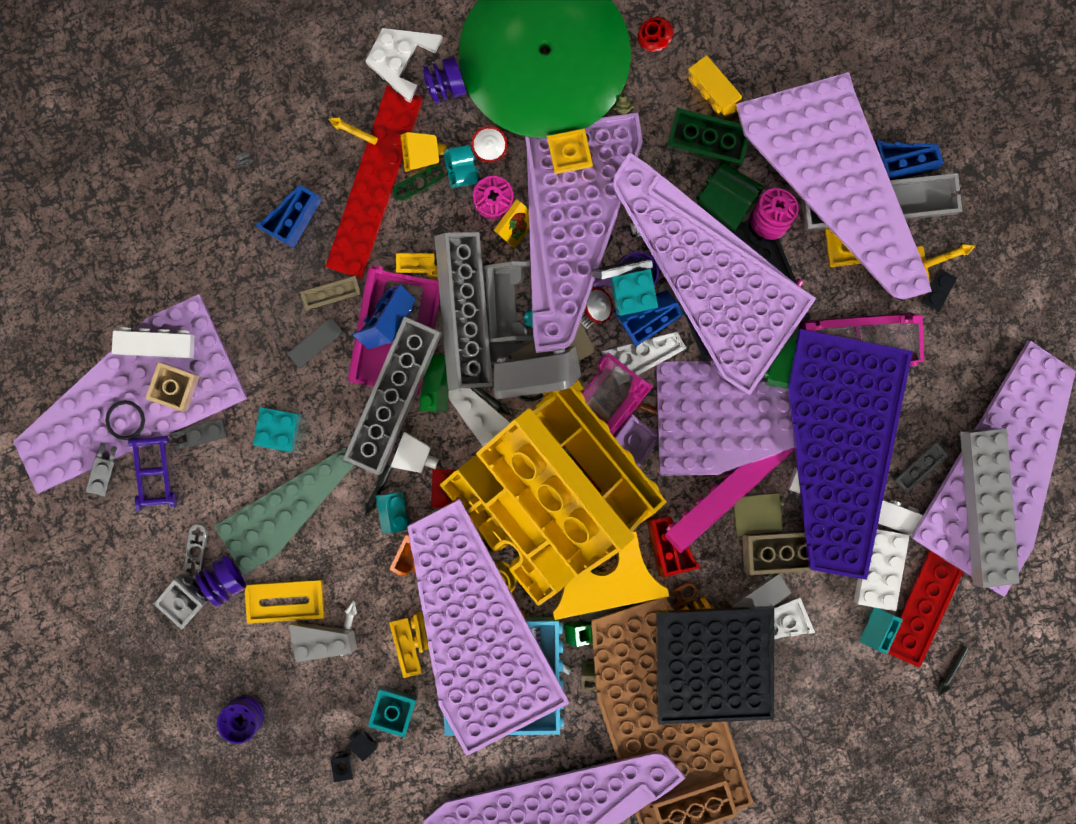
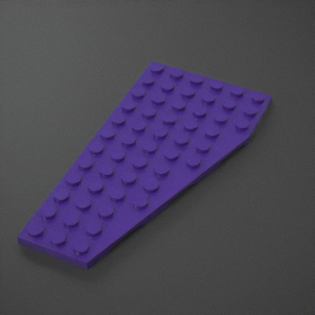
M803 329L798 331L787 387L810 570L867 580L913 351Z

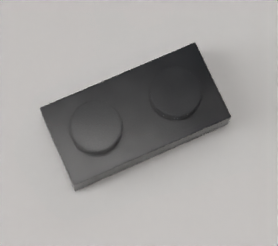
M939 269L930 285L932 292L925 294L921 304L940 312L957 277Z

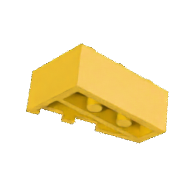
M706 55L688 69L690 76L688 79L694 87L697 86L702 97L708 101L720 119L732 122L739 117L736 104L743 102L742 95Z

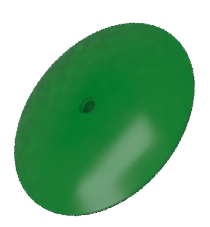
M478 0L469 12L463 25L458 57L465 88L473 102L486 117L512 133L525 137L547 139V136L586 129L600 120L611 109L622 93L627 81L631 63V46L624 19L612 0ZM542 48H547L550 50V52L548 54H542L540 53V50Z

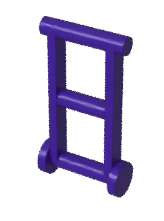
M168 436L128 440V445L133 447L139 494L135 496L137 511H141L143 506L170 504L171 508L177 506L176 494L171 492L165 447V444L169 442ZM160 444L162 467L141 469L138 446ZM163 474L166 497L145 499L142 476Z

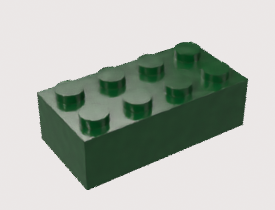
M677 108L666 149L740 168L743 165L749 140L745 137L742 125L739 123Z

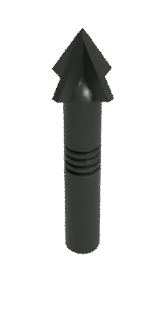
M470 388L496 408L498 413L511 415L505 403H500L482 388Z
M386 464L376 484L377 486L374 488L375 490L372 492L368 503H365L364 517L376 509V496L380 495L379 493H381L393 467Z
M962 646L944 680L938 682V697L951 690L949 685L955 676L954 674H956L955 672L958 671L957 669H959L970 650L969 648Z

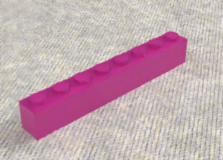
M795 448L737 467L738 469L733 473L729 471L722 478L724 481L720 485L716 483L709 489L708 492L710 494L707 497H700L694 503L695 507L691 511L687 509L680 516L682 519L677 524L672 522L666 528L668 532L665 537L682 553L784 461Z

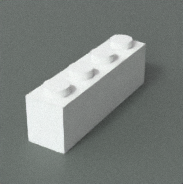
M119 327V331H113L112 354L194 358L195 335H189V331L177 330V334H170V330L158 329V333H150L151 329L139 328L138 332H131V328Z

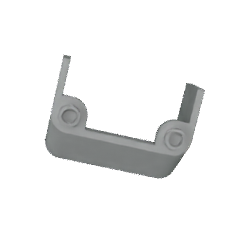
M511 261L482 266L489 343L534 340V336H527L525 324L517 322L515 284H520L525 277L524 268L531 267V262Z
M571 346L568 350H554L549 356L513 361V359H509V356L497 358V361L494 363L495 399L570 388L581 376L576 346Z

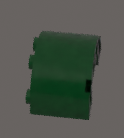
M719 163L714 172L715 174L711 173L706 181L707 187L705 190L701 189L696 200H698L697 204L735 234L740 223L752 204L756 202L765 186L728 164Z

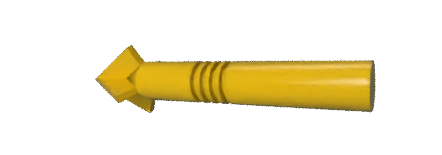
M340 117L328 118L337 130L340 128L374 145L378 141L377 137L343 122Z
M960 245V248L922 261L924 268H928L962 254L964 256L968 255L975 245Z

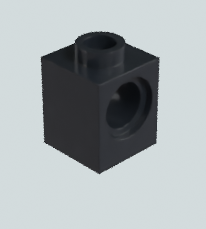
M364 728L361 731L355 730L348 737L350 739L347 744L348 747L362 762L379 745Z
M335 752V755L330 759L334 782L352 780L355 776L352 752ZM338 762H345L347 764V768H339Z

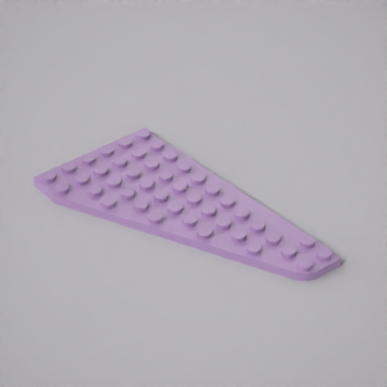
M849 72L736 104L745 137L891 296L897 299H907L932 292L926 270L859 104Z
M638 113L602 117L585 129L593 167L555 174L547 139L525 137L528 171L533 335L536 353L565 349L575 339L596 279L592 277V270L600 267L622 204L614 189V176L629 152L638 157L643 140Z
M629 152L614 176L613 184L618 197L723 378L748 395H751L816 297L800 288L650 165Z
M650 752L446 800L427 816L423 823L620 824L652 801H656L685 779V775L666 754Z

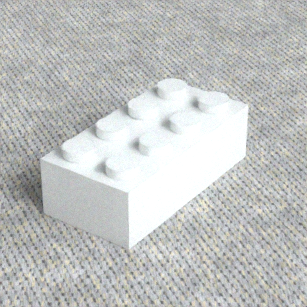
M877 528L867 580L857 579L853 602L859 605L896 611L910 535Z

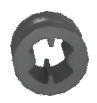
M244 152L234 157L238 161V167H244L254 162V159L250 158L251 152Z

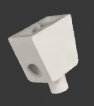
M404 432L391 467L422 473L425 466L436 469L439 459L429 455L432 449L431 446Z

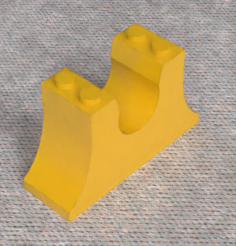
M635 530L632 532L635 538L617 553V560L612 568L604 572L591 570L579 579L574 575V578L563 588L559 600L553 606L555 620L669 597L668 588L665 584L657 581L648 572L641 556Z

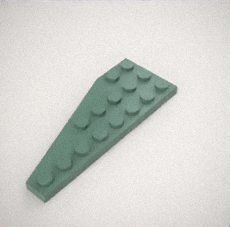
M346 447L214 526L243 575L278 555L352 469L354 464L343 460L347 451Z

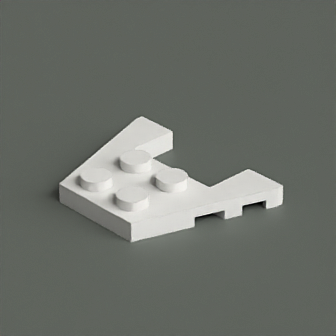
M382 28L366 59V64L410 103L418 87L416 84L401 78L417 46L436 53L443 37L437 34Z

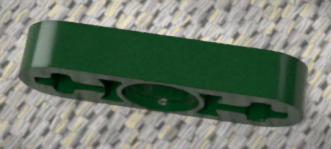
M434 164L398 183L393 189L395 198L399 201H406L443 180L444 170L441 166ZM433 169H435L436 171L440 170L441 172L439 173V178L436 179L435 176L429 178L431 183L428 184L427 179L423 174L427 173V176H430L433 174ZM416 178L424 180L422 188L414 187L413 182ZM410 182V186L412 187L414 192L411 193V190L409 189L405 192V197H402L401 195L398 196V189L401 187L403 190L408 188L407 183Z

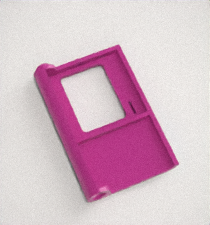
M372 265V268H368L357 331H360L366 324L363 321L366 316L370 318L376 311L374 306L384 295L388 281L421 286L423 293L417 321L435 328L440 301L438 281L383 271L384 267ZM355 338L347 381L375 386L393 342L367 349ZM423 378V380H422V382H421V385H420V387H419V389H418V392H417L418 395H420V391H421V388H422V384H423L424 378Z

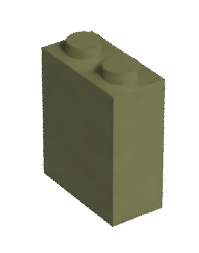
M778 492L745 495L732 507L735 535L783 532V527L786 526L785 516L781 514V508L784 507L783 497Z

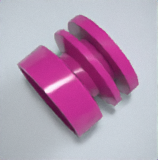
M487 176L478 182L473 192V199L479 214L490 220L503 218L514 203L513 189L509 182L498 176ZM494 192L495 195H499L496 197V201L488 199L491 197L490 193Z
M781 188L766 190L751 212L750 225L752 229L765 239L776 240L781 238L797 217L799 211L798 202L791 193Z

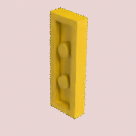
M405 617L390 621L389 624L403 678L422 674L409 618Z

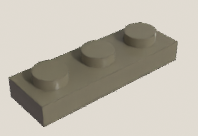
M356 276L300 292L306 311L362 295Z

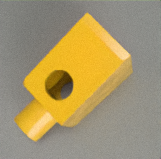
M411 132L401 135L405 172L439 163V156L444 155L443 151L447 149L446 144H437V137L435 135Z

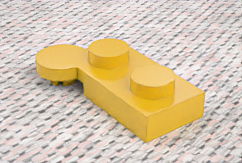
M396 253V273H427L429 279L437 281L438 270L435 265V254Z

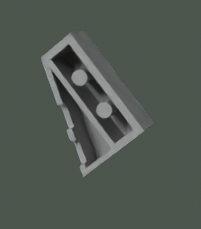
M779 573L766 574L763 576L764 580L759 583L755 581L749 584L746 591L742 593L740 591L736 592L730 597L731 600L728 602L732 608L774 606L789 596L791 592Z

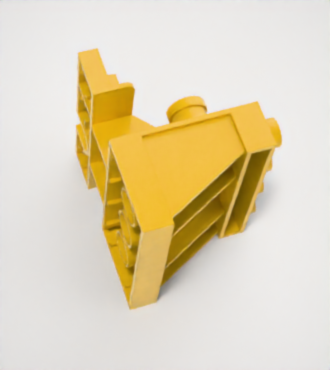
M573 386L564 390L553 391L533 409H527L476 453L477 456L468 460L440 484L452 501L461 499L482 540L484 539L493 551H500L508 544L518 551L519 556L510 563L509 571L538 606L564 588L574 578V575L579 579L620 552L635 538L632 532L637 526L655 514L667 502L660 494L656 483L645 476L636 465L633 455L628 450L623 449L610 433L606 422L596 416L585 402L583 394L579 390L574 389ZM564 445L574 456V458L579 462V464L583 467V469L588 473L592 480L597 484V486L601 489V493L597 491L593 484L588 480L584 473L579 469L575 462L562 448Z

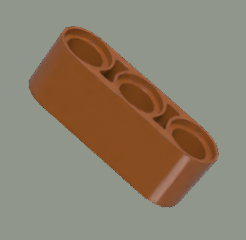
M688 581L682 582L668 591L669 596L676 597L675 604L671 605L674 610L690 602L697 595L696 587ZM685 587H692V594L688 596L683 595Z

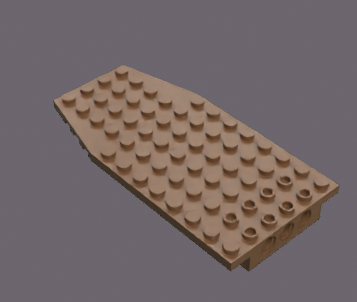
M667 598L641 602L591 619L596 695L617 760L650 752H661L666 754L685 775V779L672 790L636 812L639 824H716L737 817V810L754 805L727 722L658 725L656 611L674 610Z

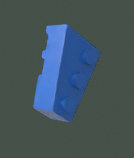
M875 142L890 181L939 170L944 163L938 144Z
M299 185L275 210L270 211L269 215L255 226L294 248L322 198Z
M401 284L388 288L374 306L376 311L370 318L366 316L363 320L366 324L360 331L355 330L352 335L367 349L392 343L403 318L413 309L412 305L416 299Z
M668 290L656 294L658 308L622 316L617 315L616 309L613 310L626 335L636 347L684 315L678 302Z

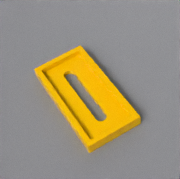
M322 580L246 584L247 624L324 618ZM302 596L309 598V602L306 604L261 606L259 603L261 599Z

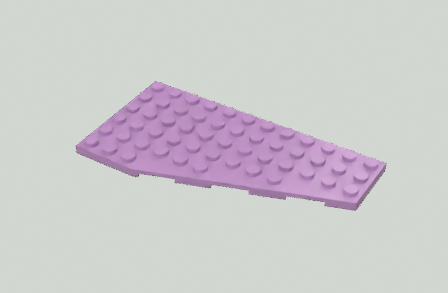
M200 294L147 317L132 331L138 332L139 328L151 329L150 333H158V329L170 330V334H177V330L189 331V335H195L194 358L112 354L111 350L13 441L37 494L92 470L95 456L98 454L101 443L105 444L103 457L110 458V451L113 446L117 447L114 459L133 451V447L128 445V440L117 439L110 434L106 427L105 418L107 411L116 402L132 401L139 405L144 412L145 425L141 433L133 438L136 439L167 436L248 399ZM158 362L200 375L187 412H181L145 399ZM119 405L110 414V426L118 435H132L140 427V413L132 405Z
M1032 341L1026 342L974 429L995 427L1007 429L1019 572L1034 548L1076 373L1075 370ZM961 451L910 538L972 577ZM1011 585L989 588L1005 597Z
M677 361L657 364L659 476L719 475L725 471L795 448L788 389L765 385L767 378L762 377L751 395H748L725 380L714 361Z
M459 498L409 524L407 528L413 553L438 703L466 756L569 704V699L461 499Z

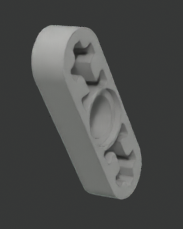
M203 524L192 526L188 535L184 575L189 576L192 580L196 578L195 574L193 576L192 572L189 571L193 567V562H189L190 560H200V563H195V569L198 572H203L208 529ZM198 528L203 532V535H200L198 542L202 541V544L192 543V540H197V534H194V531L198 530ZM197 546L200 548L201 554L199 557H194L191 554L192 547Z

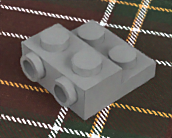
M182 574L172 581L154 603L181 630L186 627L209 601L201 589L196 588L192 584L193 580L189 576H183Z

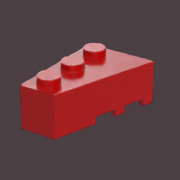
M660 516L646 520L659 576L668 577L701 568L691 554L692 552L689 547L680 553L665 537L668 532L666 528L673 522L670 516Z

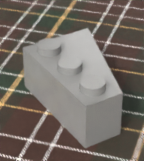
M301 621L289 624L296 662L351 654L357 650L354 630L319 626V624H307Z

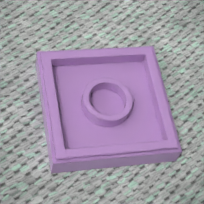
M632 414L614 435V438L623 449L628 450L633 455L638 467L641 466L658 443V433Z

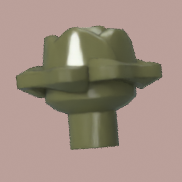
M620 94L619 100L613 105V110H617V113L623 115L635 108L634 101L627 99L626 94Z

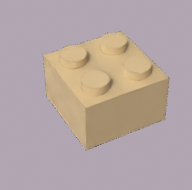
M158 362L145 399L181 412H187L200 375Z

